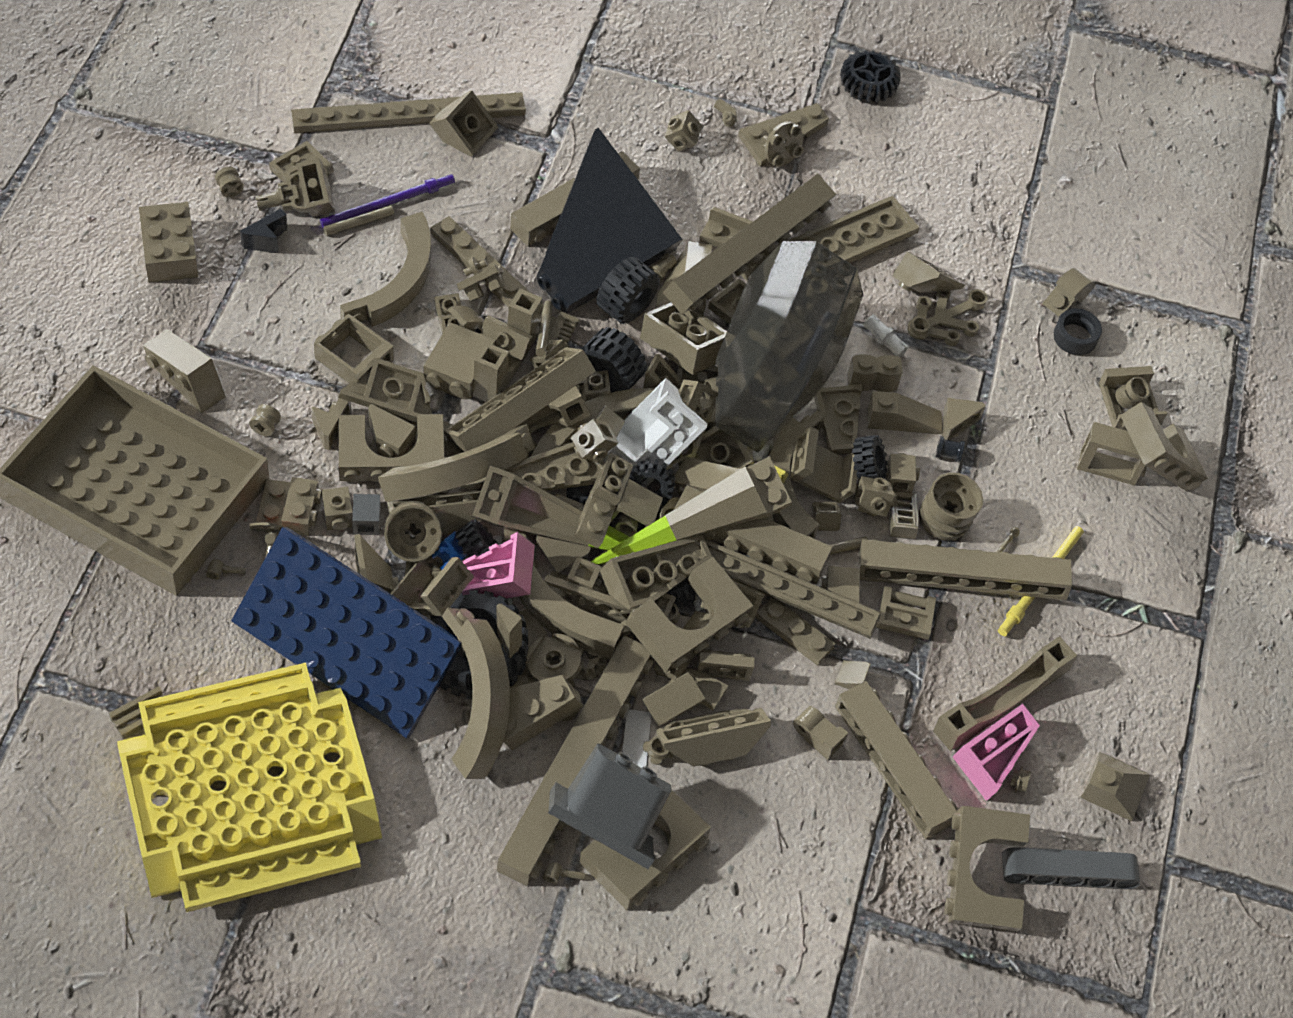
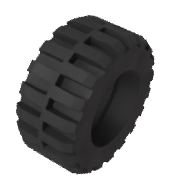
M478 590L469 591L470 594L467 595L461 593L450 608H464L473 614L474 619L487 620L499 640L496 606L500 603L519 615V609L514 604L508 605V599L503 596L496 598L494 593L485 591L484 594H478ZM520 615L522 617V645L509 658L503 645H501L508 670L509 686H513L518 681V675H522L526 668L528 629H526V621L522 615ZM430 616L429 620L456 636L442 616ZM457 654L439 686L444 690L450 688L451 694L460 697L461 694H466L467 699H473L472 676L468 659Z

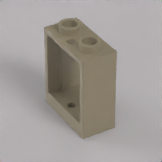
M348 313L344 318L337 320L329 331L317 337L314 342V355L316 360L350 383L374 358L392 363L394 361V347ZM348 336H351L372 352L355 368L331 352Z
M1093 422L1080 450L1077 470L1135 486L1139 477H1144L1147 467L1143 464L1128 431ZM1098 448L1137 458V461L1135 463L1096 451Z

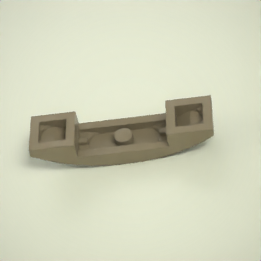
M577 557L567 577V581L609 595L600 573L602 567ZM665 593L654 601L667 618L676 597Z

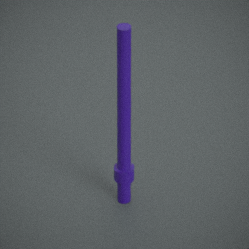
M453 174L438 179L431 178L425 180L424 184L320 219V224L323 228L324 226L381 209L427 192L428 194L439 191V188L455 183V178Z

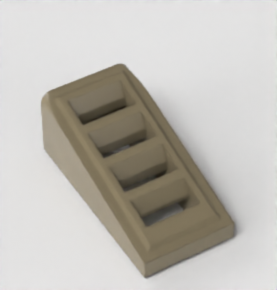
M893 491L896 493V501L893 508H890V537L916 539L919 525L917 494ZM897 499H899V500H908V501H910V502H901V501H897ZM898 506L910 507V509H901ZM898 514H907L910 516H901ZM898 521H907V522H910V524H909V523H900V522H898Z

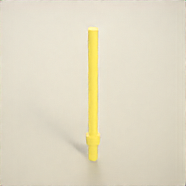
M1076 526L1053 557L1064 559L1084 533L1083 529ZM1023 596L1016 606L1014 605L1006 614L1007 618L998 629L1000 635L1007 636L1013 626L1021 622L1025 616V610L1035 597Z

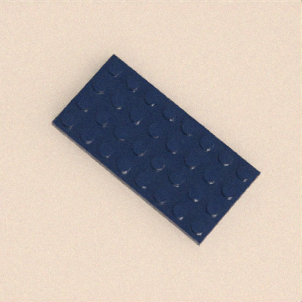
M282 527L231 620L294 664L306 663L309 674L332 689L341 688L348 700L405 738L411 737L462 647L461 642L456 636L288 527Z

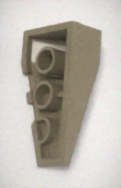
M688 241L677 260V264L673 266L657 293L655 309L671 303L664 295V290L673 280L710 254L712 244ZM706 297L702 299L704 303L696 310L703 316L706 306Z
M703 534L611 558L602 567L600 573L609 595L627 609H633L641 606L651 598L653 601H656L687 578L692 570L710 559L712 555Z

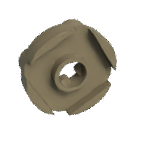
M558 633L551 634V637L537 639L530 646L527 655L528 670L533 679L540 681L563 675L569 683L572 682L582 667V656L576 642L572 638ZM556 655L560 656L559 664L550 665L549 658L554 659Z

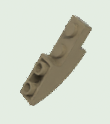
M613 453L608 455L577 524L579 526L575 534L577 538L596 548L600 547L616 505L622 498L633 464Z

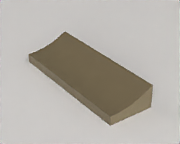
M565 347L444 431V434L449 441L455 443L464 452L484 445L514 429L596 371L583 350Z

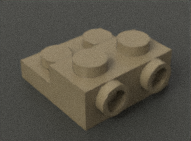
M292 477L291 482L266 479L255 523L263 522L282 525L309 536L311 526H315L317 522L318 512L315 510L316 504H321L323 489L319 488L317 480Z

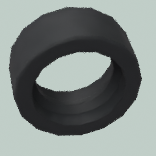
M1076 308L1069 309L1063 312L1057 321L1053 331L1054 340L1067 353L1085 355L1096 348L1102 334V324L1089 311ZM1074 324L1084 327L1091 335V338L1077 339L1067 333L1064 326Z

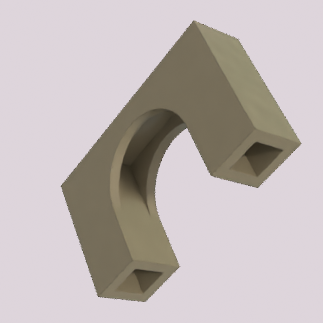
M519 289L509 305L508 325L533 336L528 349L529 352L539 335L543 298ZM485 342L474 360L473 396L487 402L505 390L523 360L510 355L509 351Z
M1142 402L1120 415L1146 467L1185 491L1198 488L1203 481L1208 479L1183 429L1173 423L1162 430L1153 410Z
M417 414L416 445L409 453L396 458L382 457L368 447L366 443L365 415H339V481H347L349 483L373 481L379 483L378 477L394 467L412 466L444 459L443 414Z
M711 557L692 570L687 580L708 608L710 617L708 625L698 630L679 628L665 616L652 598L633 610L626 621V625L665 673L673 668L679 670L689 661L688 657L694 653L696 656L700 655V652L708 649V643L714 639L717 642L722 640L730 632L728 629L734 625L740 627L750 618L748 614L753 607L752 603L714 557Z
M673 790L655 822V825L663 832L667 839L668 849L660 858L654 860L649 869L644 868L597 840H594L581 851L579 863L627 911L634 904L637 907L647 899L649 896L648 892L654 886L656 888L661 887L668 880V874L674 868L677 870L681 869L688 862V856L693 851L700 852L709 842L708 836L711 827Z
M964 805L957 810V813H953L952 830H956L955 841H951L949 857L953 858V868L949 869L947 875V886L951 887L950 898H946L945 915H949L948 923L1017 932L1022 929L1024 900L993 896L982 891L972 879L970 859L977 846L985 843L1018 847L1026 845L1029 841L1030 814Z

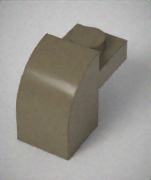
M1072 268L1061 276L1056 282L1057 286L1042 304L1060 317L1063 312L1071 309L1077 301L1082 303L1096 284L1076 268Z

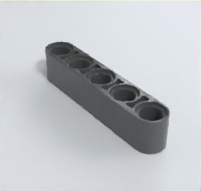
M1011 847L1002 851L1003 878L1008 883L1108 889H1133L1140 886L1138 857L1131 853Z

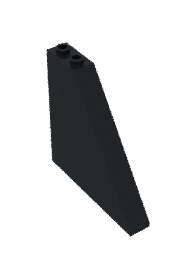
M599 127L594 130L536 275L538 285L551 297L554 307L567 314L597 297L607 275L623 260L629 257H636L646 266H650L660 260L665 253L670 254L674 252L682 241L681 236Z

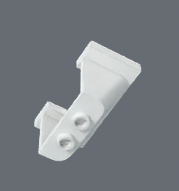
M665 378L624 420L625 423L616 438L619 443L608 452V455L613 453L633 464V467L634 465L637 467L640 461L645 464L646 459H651V463H654L655 459L659 460L658 465L661 466L665 462L668 466L707 428V423L682 402L678 389ZM644 478L641 481L642 486L645 488L655 478Z

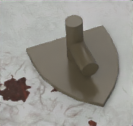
M263 522L249 524L251 530L269 532L265 536V542L267 543L265 558L282 527L285 526ZM289 528L292 531L299 534L300 536L304 537V534L302 532Z

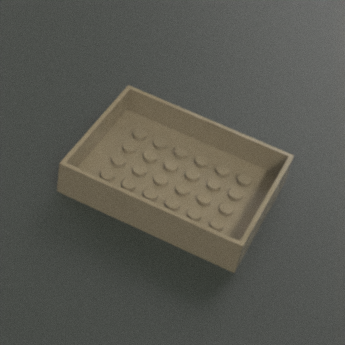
M93 365L1 466L0 499L177 596L264 489L266 479H269L268 460L261 454Z

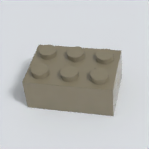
M189 202L139 207L148 283L199 277Z
M669 303L644 314L640 339L693 375L727 359L732 334L696 310L693 312L689 309L682 315L672 303Z

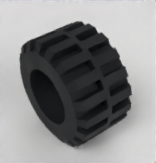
M629 257L619 263L607 275L599 289L597 305L620 324L630 323L639 317L653 301L660 285L659 275L636 257Z
M602 328L581 348L596 372L608 370L611 393L630 389L647 371V363L641 349L631 338L618 329Z

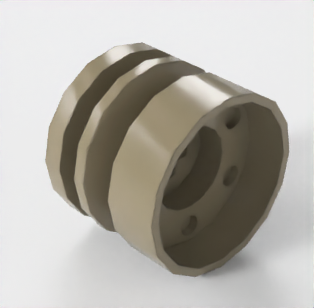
M948 472L938 476L921 503L918 512L920 523L929 534L941 540L954 541L963 537L982 508L983 495L981 489L970 477L960 473Z
M414 501L401 503L394 508L386 519L384 530L386 545L393 555L401 560L410 562L425 560L431 556L438 548L442 534L439 518L433 509L424 503ZM412 523L415 524L416 528L421 529L416 532L414 537L410 536V532H405V529L410 528Z

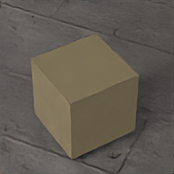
M629 479L622 498L616 505L609 526L627 536H633L655 522L663 498Z

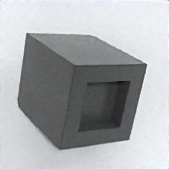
M354 494L353 535H380L379 494Z

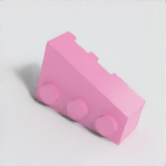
M517 532L511 535L509 541L501 545L494 544L489 547L490 551L478 557L473 555L462 561L474 576L462 594L467 595L470 594L469 591L478 590V594H484L485 591L494 593L496 598L503 596L506 599L529 595L531 591L535 545Z
M1022 704L964 745L952 757L987 801L999 790L1002 782L1012 770L1015 762L1025 750L1040 725Z

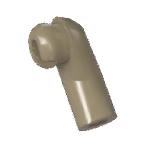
M719 98L715 102L714 108L723 114V124L731 127L737 122V110Z

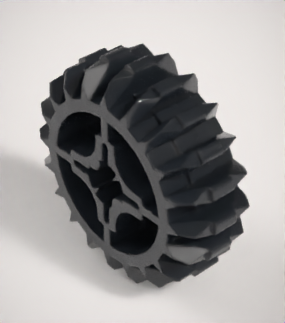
M866 49L862 52L856 50L854 54H849L842 64L840 72L841 85L844 86L845 92H850L851 97L857 96L859 101L865 99L868 103L870 100H873L876 104L879 100L885 102L887 98H892V95L898 90L901 80L900 67L896 66V60H890V55L884 56L882 51L876 53L874 49L871 52H868Z

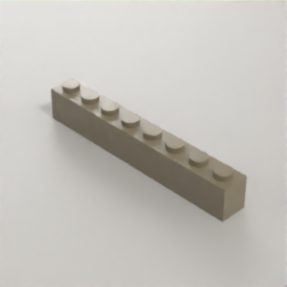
M862 539L859 552L858 568L860 569V580L1059 600H1067L1072 587L1071 560L1059 557L1049 558L1009 554L1007 552H987L978 549L946 548L927 544H905L903 542H885L876 539Z

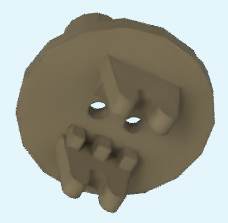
M794 122L780 123L772 130L769 136L765 135L761 138L765 142L762 148L765 150L766 159L776 167H782L790 163L794 158H799L804 150L802 146V128Z

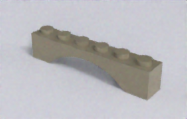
M1060 636L1038 650L1027 662L999 684L971 700L959 703L941 715L933 732L951 752L1067 673L1078 655Z

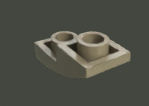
M459 293L434 297L442 334L449 322L464 327L448 311L451 306L461 305Z
M608 370L594 372L576 385L584 402L601 395L611 394Z

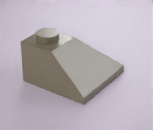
M472 90L443 108L429 123L442 142L469 156H473L498 128Z
M908 251L892 275L900 281L898 285L908 292L912 289L923 293L958 290L964 287V284L934 264Z
M728 418L704 433L694 457L698 460L738 469L754 463L751 442L741 423L732 418Z
M360 534L354 535L357 573L391 594L399 584L398 577L393 578L391 567Z
M1099 752L1080 798L1132 821L1150 774Z

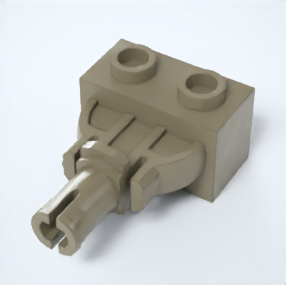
M320 158L296 163L297 172L289 176L285 182L278 183L279 188L275 192L256 196L257 206L260 211L281 205L285 212L295 210L301 213H309L312 218L336 212L326 167Z

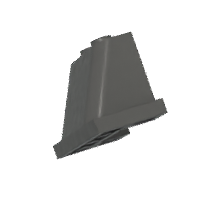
M597 743L568 789L555 782L550 790L548 813L644 868L649 869L654 862L653 837L649 833L672 791L671 784L658 778L652 769L646 766L642 768L637 766L626 754L621 752L617 754Z

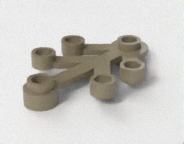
M974 289L970 291L967 301L946 310V304L950 299L951 291H937L935 295L937 300L935 315L929 319L926 317L927 312L931 308L932 300L927 296H921L916 304L918 309L917 317L910 320L907 331L915 339H926L928 336L944 339L945 343L949 346H956L960 340V333L958 331H946L935 327L943 325L963 330L966 336L975 337L979 331V324L975 321L955 319V317L969 310L979 311L983 309L988 299L987 294L980 289Z

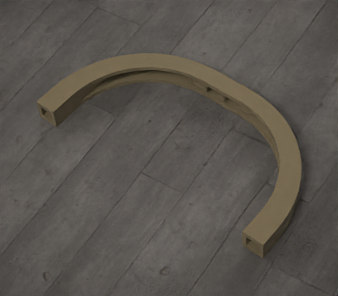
M655 388L616 391L586 401L585 404L591 416L569 427L562 424H553L540 439L531 457L572 443L571 437L578 432V428L594 419L605 405L625 420ZM700 398L702 408L707 405L709 399ZM717 402L705 432L717 426L721 415V403ZM504 528V543L509 541L511 535L517 532L525 538L526 533ZM533 564L530 594L518 596L528 612L552 634L566 635L572 638L577 646L583 648L584 651H591L610 660L623 638L624 625L588 613L564 600L547 585Z

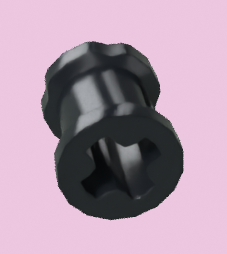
M940 436L935 457L952 458L960 463L965 441L955 442Z

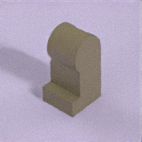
M808 706L793 721L796 731L827 760L844 745L848 735L844 728L841 726L837 728L818 709L812 706Z

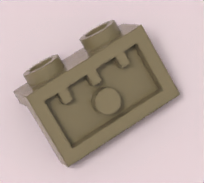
M712 207L709 219L700 234L699 241L712 244L713 247L718 248L753 221Z
M705 650L697 656V671L715 678L750 681L754 670L755 658L751 654Z

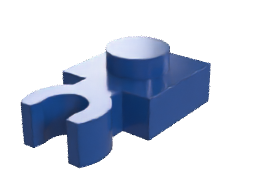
M455 531L440 542L439 549L432 554L433 559L437 556L442 559L443 565L440 567L441 569L445 567L452 557H459L462 561L467 556L466 553H463V548L458 544L459 541L455 537Z

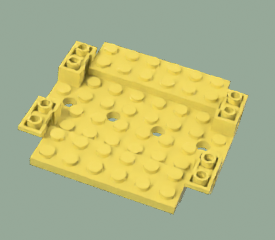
M306 663L138 702L145 735L117 741L151 898L181 891L186 913L361 867L356 845L382 838L374 795L346 697L341 688L315 694ZM330 752L340 755V759L333 763L327 762L324 757ZM279 766L283 768L284 772L278 777H273L268 774V770L271 767ZM217 780H222L227 785L221 791H214L210 788L211 784ZM158 795H166L169 798L167 803L161 806L153 804L152 801Z

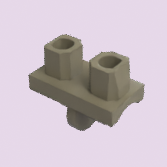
M472 257L468 260L470 267L463 271L466 276L474 274V276L456 284L459 291H464L470 301H475L484 296L479 285L482 282H487L491 292L504 287L501 276L504 270L502 265L498 267L494 265L482 271L483 268L488 266L487 261L482 260L478 262L475 257Z

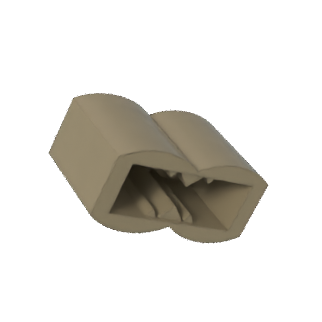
M859 354L853 356L847 373L848 385L862 384V391L872 389L880 392L896 391L903 373L901 358L893 355L875 357Z

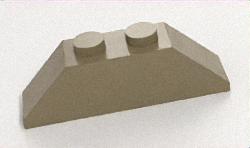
M478 490L387 502L389 514L401 503L410 501L424 503L432 508L438 516L442 531L441 535H449L454 531L457 532L471 520L482 521L472 517L481 492ZM412 523L407 530L416 536V532L421 529L416 528L415 524Z
M755 708L753 710L733 709L677 720L666 725L664 728L656 730V733L664 749L693 767L707 766L713 762L730 761L737 757L746 756L771 727V720L762 708Z

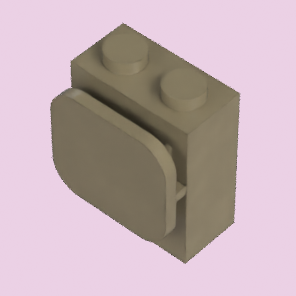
M449 322L423 366L425 381L433 388L460 399L472 398L474 360L485 342L495 345V339Z

